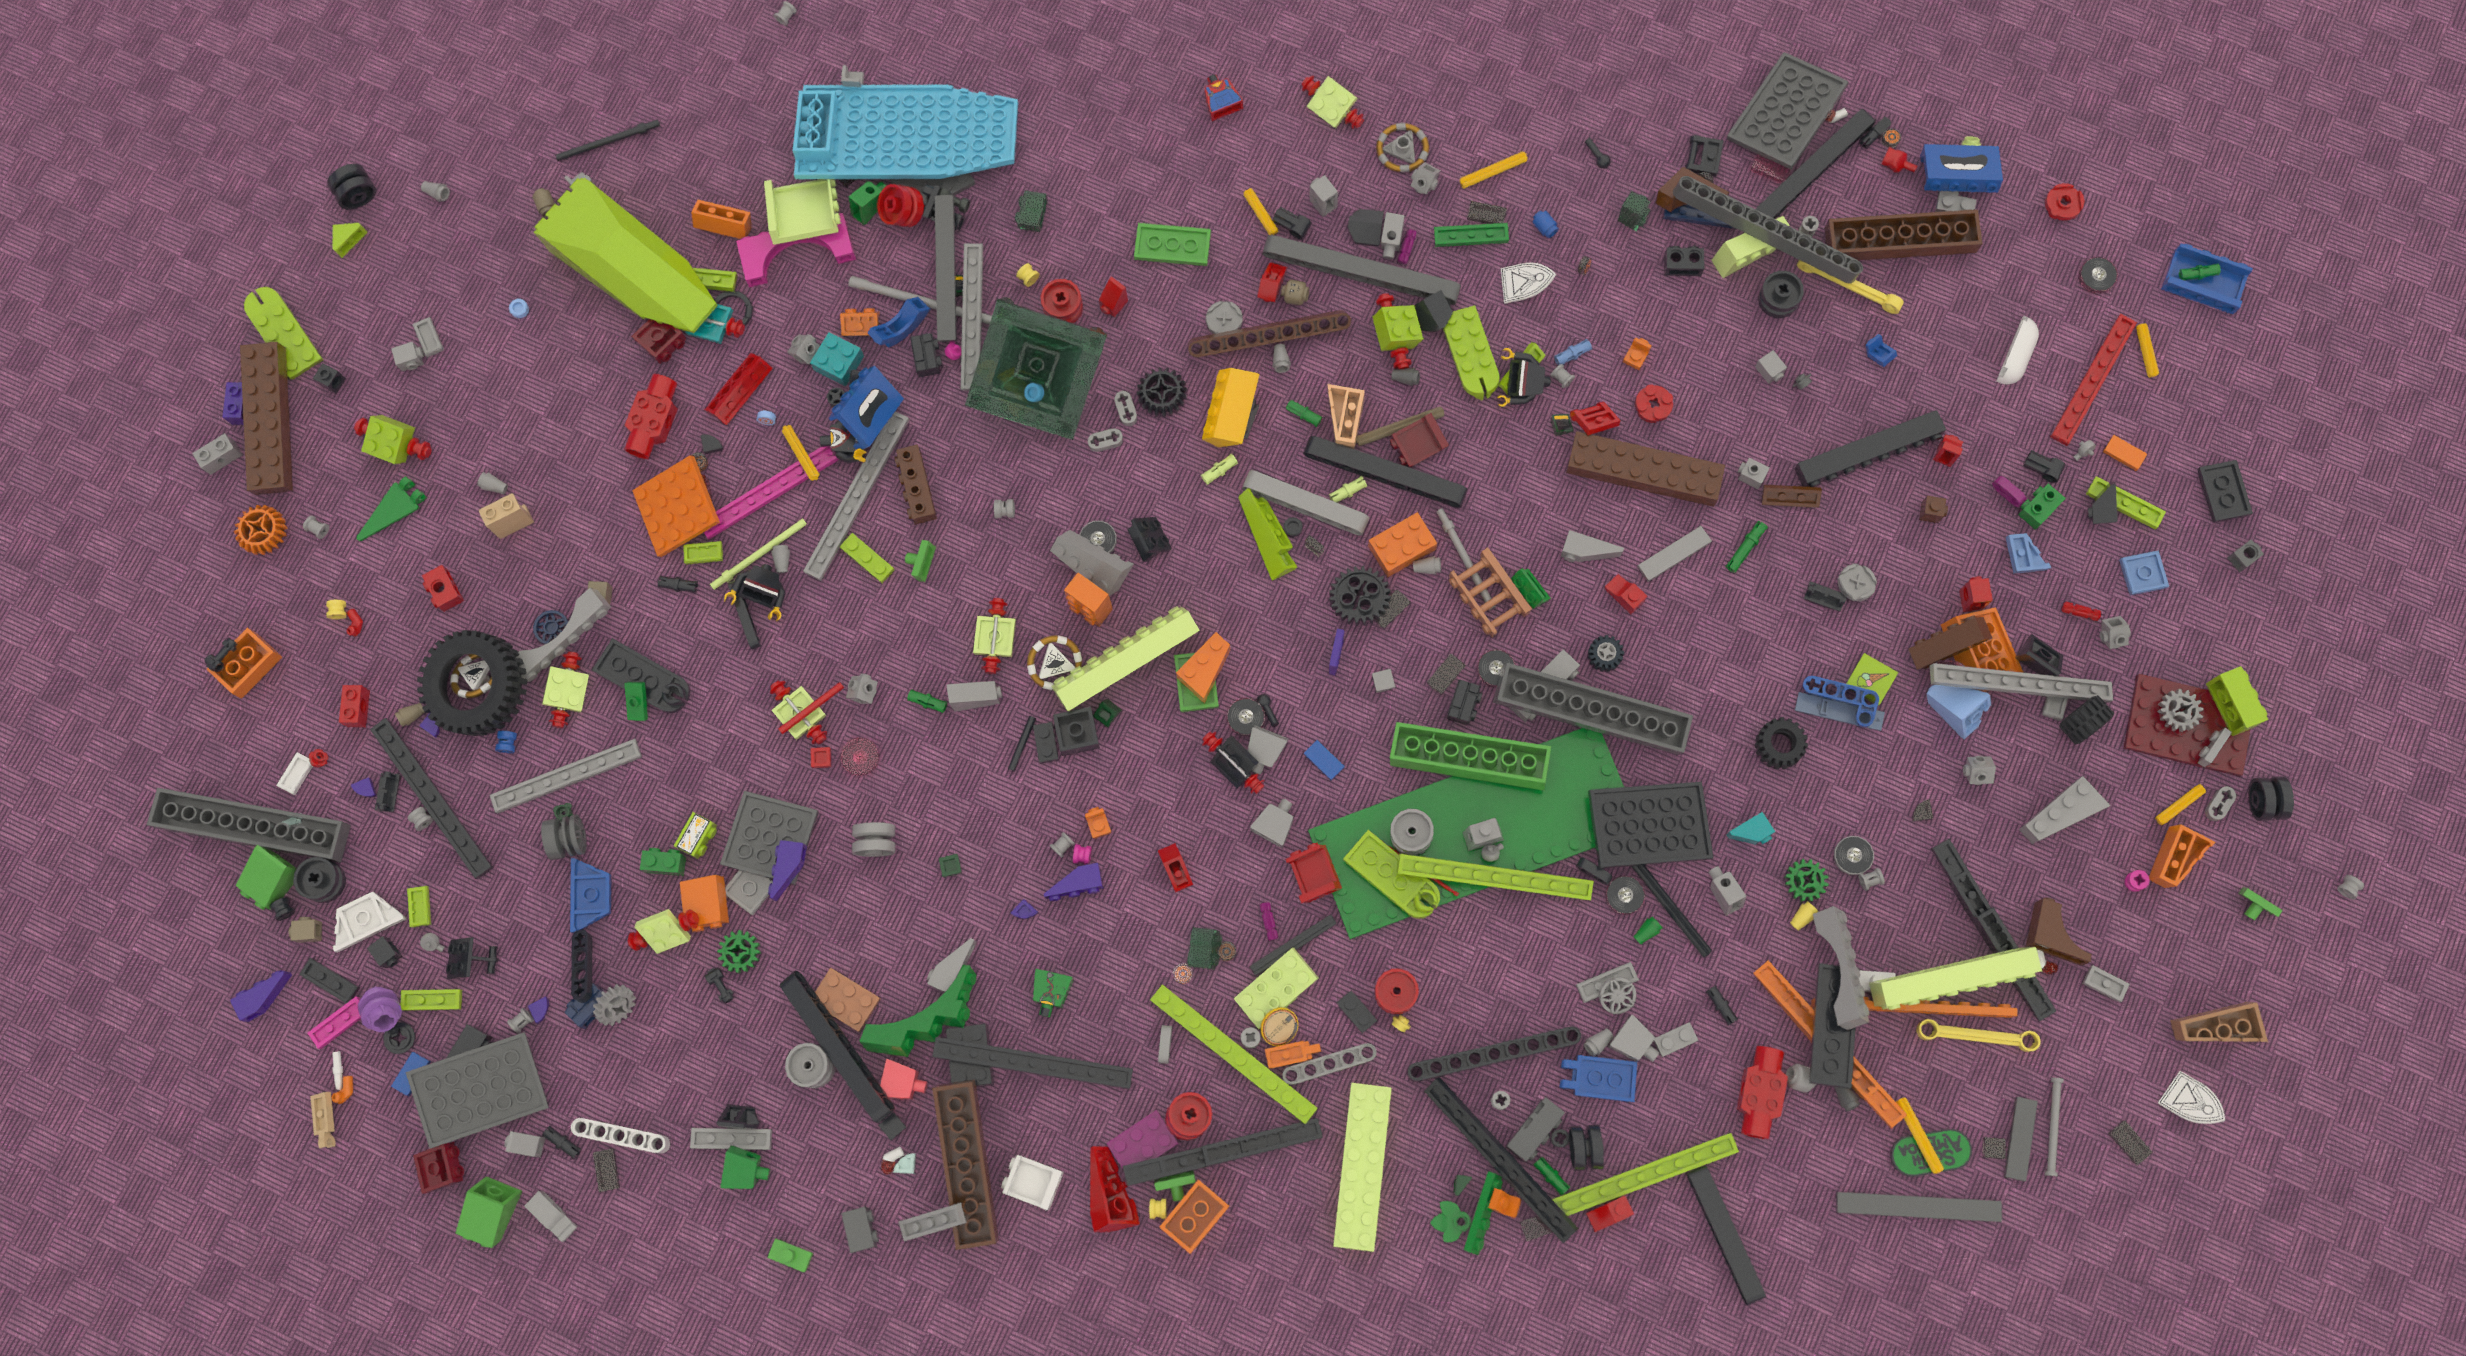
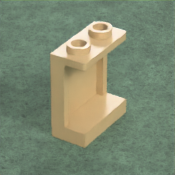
M512 493L479 510L486 527L500 539L534 523L525 504L519 505L515 495Z

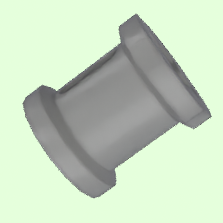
M784 1L782 8L773 16L779 23L787 26L789 18L792 14H796L797 10L792 4Z
M1813 216L1805 217L1802 225L1799 227V231L1812 237L1819 226L1818 219Z
M1563 364L1556 367L1550 375L1562 384L1561 387L1563 389L1569 386L1575 379L1574 375H1570L1564 369Z
M309 516L303 524V529L314 533L317 538L322 539L327 535L329 525L326 523L322 524L314 516Z
M1062 832L1061 837L1049 846L1062 858L1064 856L1063 853L1070 846H1074L1075 843Z
M1875 868L1873 872L1858 875L1860 884L1865 891L1869 890V887L1885 884L1883 874L1879 868Z
M521 1008L520 1013L512 1020L509 1019L507 1023L517 1034H520L521 1029L529 1022L532 1023L534 1018L526 1009Z
M1504 1091L1496 1092L1491 1098V1105L1497 1110L1505 1109L1510 1103V1097ZM1497 1095H1500L1501 1098H1505L1503 1106H1501L1500 1103L1496 1104L1495 1100L1498 1099Z

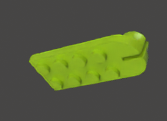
M268 287L257 288L256 292L264 302L262 305L259 302L258 296L253 292L246 297L244 302L245 312L266 343L278 342L286 347L287 375L291 380L323 361V358L279 293Z
M1475 306L1453 311L1443 331L1462 386L1468 394L1476 399L1483 400L1484 391L1482 383L1486 388V397L1488 399L1499 385V372Z
M1368 830L1343 858V861L1409 916L1417 919L1430 916L1434 909L1436 910L1440 901V893L1436 885L1426 877L1398 874L1399 855ZM1423 899L1424 901H1426L1430 905V907H1427L1420 900Z

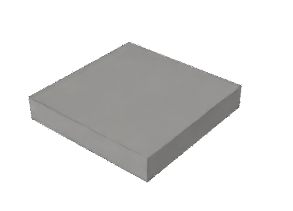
M739 870L725 887L726 896L753 916L769 896L768 888L773 881L763 876Z

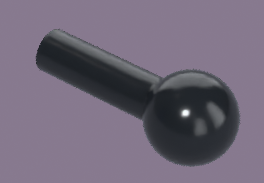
M1589 137L1584 142L1597 158V166L1601 169L1608 168L1611 163L1610 157L1602 154Z
M1261 694L1257 697L1256 702L1264 710L1272 727H1276L1279 722L1270 707L1271 699L1268 695Z

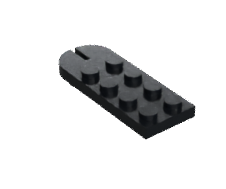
M613 638L592 669L596 674L624 690L625 682H645L647 703L666 713L678 712L686 705L681 700L672 697L673 693L686 701L690 697V687L682 677Z

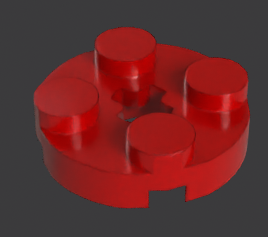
M2061 183L2049 191L2045 198V207L2052 219L2071 220L2076 218L2084 207V196L2073 185ZM2062 198H2064L2065 201L2069 203L2067 205H2063L2061 203Z
M1647 385L1636 397L1635 407L1638 412L1637 414L1642 420L1649 423L1665 420L1673 408L1672 394L1661 386ZM1650 401H1657L1659 407L1655 406L1652 408Z

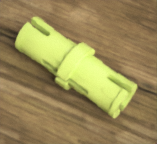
M1230 454L1221 462H1216L1214 467L1201 474V477L1208 485L1219 476H1224L1225 472L1237 465L1238 462Z
M1360 476L1351 483H1345L1342 488L1330 493L1329 498L1331 501L1333 500L1338 503L1347 497L1351 498L1354 493L1366 488L1367 484L1363 477Z

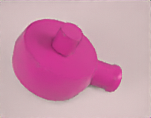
M950 341L945 348V355L951 360H958L961 357L962 349L955 344V341Z

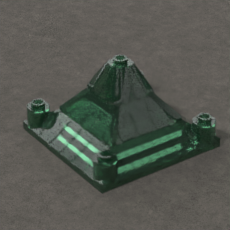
M1008 297L997 299L965 406L1073 440L1107 334L1100 327L1085 328L1015 305ZM1038 383L1043 387L1044 396L1041 401L1030 402L1026 399L1024 392L1028 384Z

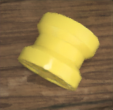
M1029 263L1023 265L1016 274L1018 279L1024 281L1026 287L1033 285L1040 276L1039 272L1034 271Z
M329 600L326 602V607H328L327 618H346V612L344 611L346 601Z
M1150 1199V1219H1155L1156 1217L1166 1219L1167 1199H1161L1160 1201Z

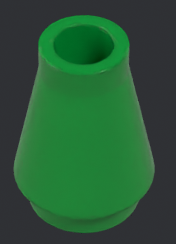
M1653 917L1647 918L1633 937L1642 945L1647 940L1658 935L1663 927Z

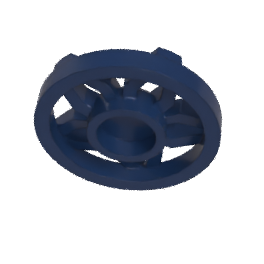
M545 611L534 622V635L541 643L547 644L553 639V636L556 638L557 633L562 632L560 629L566 627L569 621L559 611ZM554 614H557L562 618L556 620ZM546 616V622L539 623L540 620ZM538 631L543 633L542 639L539 637Z

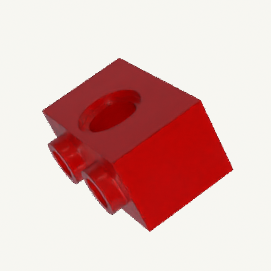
M443 565L422 575L425 581L422 584L425 590L431 593L432 598L430 600L435 608H440L445 612L464 601L449 570ZM444 586V590L438 593L439 588Z
M1981 576L1972 577L1959 590L1963 612L1981 611L1993 601L1989 578L1982 579Z
M362 685L342 686L339 723L346 727L366 728L370 690Z

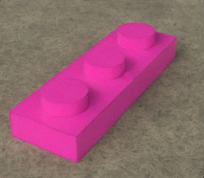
M354 997L308 1032V1035L318 1049H322L361 1019L357 1008L360 1001L359 997Z

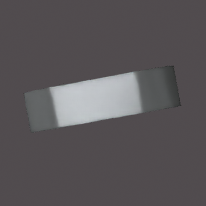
M1120 391L1114 398L1120 420L1125 426H1133L1137 422V414L1132 398L1128 392ZM1121 397H1124V399H1127V400H1126V405H1127V406H1124V407H1123V404H1122L1121 399H1120ZM1125 411H1129L1130 416H1132L1130 421L1126 418Z
M1118 429L1093 433L1088 438V446L1094 452L1116 448L1123 442V435ZM1113 434L1118 437L1116 442H1113V439H1111ZM1094 439H1098V441H1101L1099 442V446H1095V444H1092L1094 443Z
M2223 787L2216 791L2205 810V815L2209 820L2218 821L2226 816L2236 799V793L2231 787ZM2227 792L2228 799L2222 802V799L2224 797L2222 793ZM2218 806H2220V808L2217 811L2219 814L2214 816V811L2212 809H2215Z
M1162 1025L1158 1063H1169L1172 1026Z

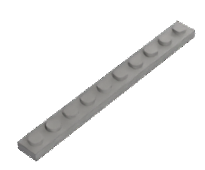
M894 412L880 431L865 458L866 461L861 465L803 570L805 574L820 581L823 579L840 545L910 421L908 417Z
M1935 663L1930 665L1932 685L2089 700L2091 697L2099 695L2104 702L2109 703L2113 701L2112 682Z

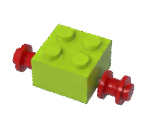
M1385 293L1376 300V304L1381 306V308L1372 317L1381 351L1393 350L1390 356L1396 360L1393 364L1394 369H1408L1412 364L1411 359L1406 358V355L1409 353L1408 349H1414L1423 340L1415 306H1392L1394 296Z
M384 415L370 416L369 422L368 419L361 418L355 423L356 435L363 436L366 434L361 452L393 464L406 463L408 455L418 454V458L424 460L431 454L430 443L423 442L421 444L418 438H412L415 427Z

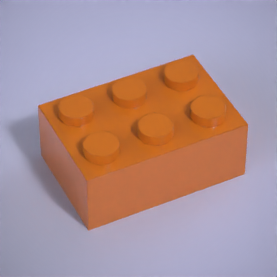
M1417 512L1369 539L1368 547L1388 578L1411 565L1413 561H1417L1435 551L1437 542Z
M1077 573L1064 589L1067 603L1070 606L1069 609L1077 615L1080 613L1085 616L1084 620L1092 626L1096 624L1100 627L1113 610L1109 594L1080 573Z
M246 628L235 640L238 643L237 649L234 652L230 650L222 660L224 668L221 671L215 672L209 668L206 669L228 691L241 699L282 658L261 636L249 628Z
M1198 1179L1159 1228L1188 1253L1192 1254L1230 1206Z

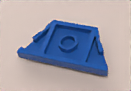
M571 858L570 932L575 933L611 914V874L578 859Z

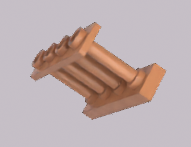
M1486 548L1481 552V558L1478 563L1458 576L1454 570L1450 572L1449 582L1454 589L1457 588L1461 593L1459 596L1464 604L1468 603L1472 610L1470 611L1476 620L1479 619L1483 624L1481 627L1485 634H1490L1493 638L1497 634L1496 627L1516 614H1521L1523 617L1527 616L1532 608L1490 549ZM1484 567L1489 568L1492 572L1491 577L1468 591L1462 582ZM1499 583L1503 588L1502 592L1479 607L1473 597L1492 584ZM1510 598L1514 603L1513 607L1490 622L1484 612L1504 599Z

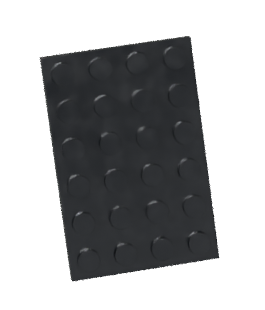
M1702 782L1592 789L1588 791L1598 868L1713 859Z

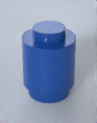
M1539 211L1533 216L1534 220L1532 223L1548 239L1559 231L1558 224L1547 211Z

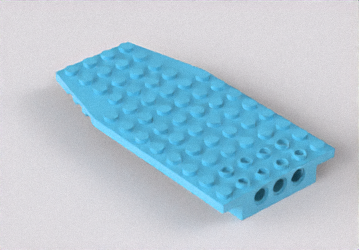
M803 85V91H799L793 143L795 157L794 177L795 179H943L1015 164L1018 99L994 95L993 97L980 91L978 93L969 92V89L961 88V90L954 89L950 85H861V87Z

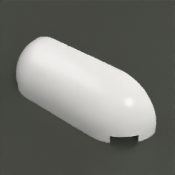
M2026 316L2022 317L1996 382L2013 384L2024 375L2039 337L2038 327L2032 319Z

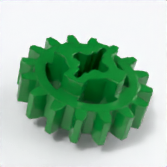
M1802 859L1800 860V865L1794 862V868L1789 867L1787 869L1790 874L1784 876V878L1789 879L1784 884L1785 886H1790L1787 892H1794L1793 898L1795 899L1799 896L1801 902L1805 901L1806 898L1808 902H1812L1813 897L1816 900L1819 899V893L1824 894L1826 892L1823 887L1829 885L1824 882V880L1829 878L1828 875H1823L1826 869H1819V862L1813 865L1812 859L1807 863ZM1801 868H1808L1809 871L1803 872L1802 870H1799V869H1801ZM1809 876V883L1803 886L1805 881L1804 878ZM1808 889L1814 891L1812 893H1804Z
M739 930L736 935L732 931L730 938L724 936L725 943H719L723 947L717 950L718 953L722 954L718 960L725 961L722 966L724 968L729 966L728 971L733 972L735 969L736 973L740 974L741 969H743L744 972H748L749 966L755 967L754 961L759 962L756 956L761 954V951L757 950L761 945L760 943H754L757 938L755 936L750 937L751 933L746 932L743 935V931ZM745 940L750 943L751 948L745 946ZM740 949L746 951L743 953H739V955L733 953L739 951ZM728 956L733 957L734 964L729 961Z

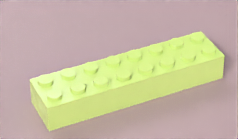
M1178 606L1168 611L1169 614L1163 618L1160 616L1154 619L1149 627L1139 628L1131 638L1129 636L1123 638L1116 647L1113 648L1111 646L1105 649L1103 655L1098 658L1096 656L1090 658L1085 666H1078L1071 670V674L1064 678L1062 676L1056 679L1051 687L1067 711L1073 709L1200 631L1189 611L1183 607L1178 608Z
M2020 947L1869 982L1874 1006L1892 1010L1900 1008V1004L1914 1005L1920 1003V1000L1930 1001L1939 999V995L1959 994L1958 990L1959 992L1978 990V987L1996 986L2000 982L2016 981V978L2036 976L2035 972H2040L2042 969L2036 947Z
M1351 1083L1333 1247L1374 1252L1391 1087Z

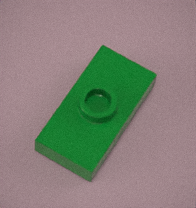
M625 682L627 720H648L645 682Z

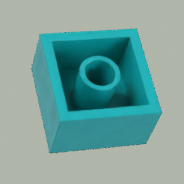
M828 332L810 364L814 371L846 387L850 381V371L858 368L864 358V354L858 346Z

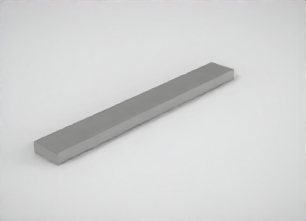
M964 244L961 390H980L983 244Z
M637 740L627 741L491 794L490 798L495 813H501L642 758Z

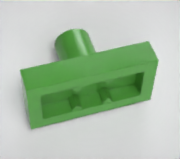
M922 540L918 554L907 553L905 556L906 564L914 565L911 575L920 582L926 581L936 549L931 542Z
M2242 887L2238 893L2252 902L2245 915L2254 921L2263 909L2277 917L2283 911L2248 888Z
M1194 1170L1154 1180L1156 1191L1171 1189L1173 1201H1179L1184 1198L1182 1185L1196 1183Z
M775 1238L767 1258L806 1272L813 1253Z

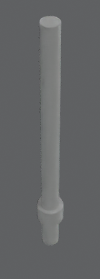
M1443 508L1439 509L1436 513L1443 524L1442 528L1445 533H1448L1463 563L1469 569L1473 566V563L1454 530L1455 526L1452 520L1449 521ZM1477 572L1471 576L1476 586L1482 583ZM1487 589L1480 592L1485 603L1492 599Z

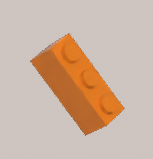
M697 200L691 212L693 228L738 239L748 236L752 228L751 213L748 211Z

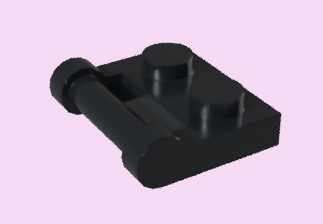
M1697 135L1691 136L1689 141L1691 144L1689 157L1685 168L1694 173L1717 177L1724 140ZM1698 145H1704L1700 165H1696L1695 159Z

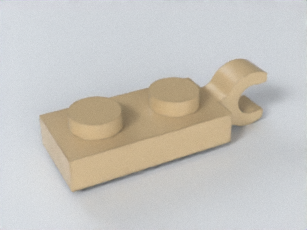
M331 1092L310 1096L314 1136H319L318 1146L319 1148L334 1147L336 1142L330 1134L335 1131Z

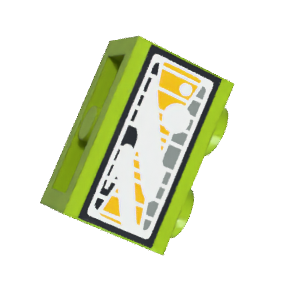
M692 812L674 847L699 859L700 856L705 854L708 841L715 836L717 825Z

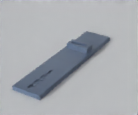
M1798 692L1795 711L1857 725L1855 716L1858 706ZM1876 710L1873 723L1866 728L1881 731L1885 712ZM1862 713L1859 716V720L1861 723L1867 724L1870 721V717L1868 714Z

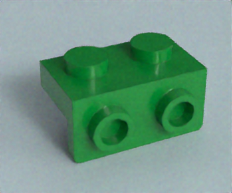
M1522 568L1511 578L1532 609L1551 599L1529 569L1524 570Z

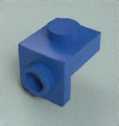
M1877 334L1866 344L1867 357L1882 367H1885L1897 357V351L1883 343L1880 334Z

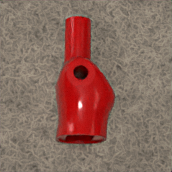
M1889 147L1881 165L1888 167L1895 173H1899L1903 168L1915 172L1917 165L1907 161V153Z

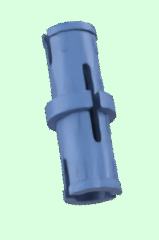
M1585 339L1577 345L1569 346L1567 350L1554 356L1556 364L1559 366L1568 361L1578 359V356L1592 350L1591 343L1588 339Z

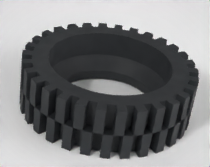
M462 630V632H453V636H444L445 642L438 640L435 643L438 647L437 649H429L428 652L431 654V657L425 656L423 662L427 663L426 667L420 666L419 669L420 672H424L423 677L417 678V682L422 683V687H417V692L424 695L419 698L420 703L427 704L422 709L424 712L430 713L427 717L432 721H436L434 724L438 727H443L446 731L470 736H485L487 733L497 732L496 728H504L505 724L503 722L510 723L513 720L510 714H518L519 710L515 707L517 704L523 705L524 700L519 699L520 694L526 695L527 691L522 689V685H527V679L522 678V675L527 674L526 669L519 667L524 662L522 659L516 658L520 654L517 650H513V646L505 642L506 640L479 631ZM475 654L481 657L490 668L492 676L491 689L486 699L479 706L470 710H458L451 705L448 697V677L454 664L463 655Z

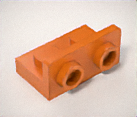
M864 308V312H856V309H845V312L840 313L841 336L869 335V329L879 325L878 316L880 311H875V308Z

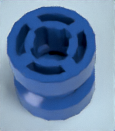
M498 731V743L495 746V751L509 754L515 753L514 741L517 739V733Z

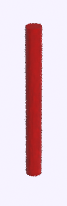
M840 682L779 727L778 730L783 735L844 689L843 685Z

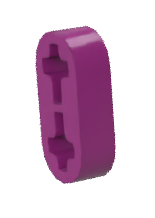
M1999 476L1992 483L1993 488L2015 507H2020L2027 500L2025 494L2003 476Z

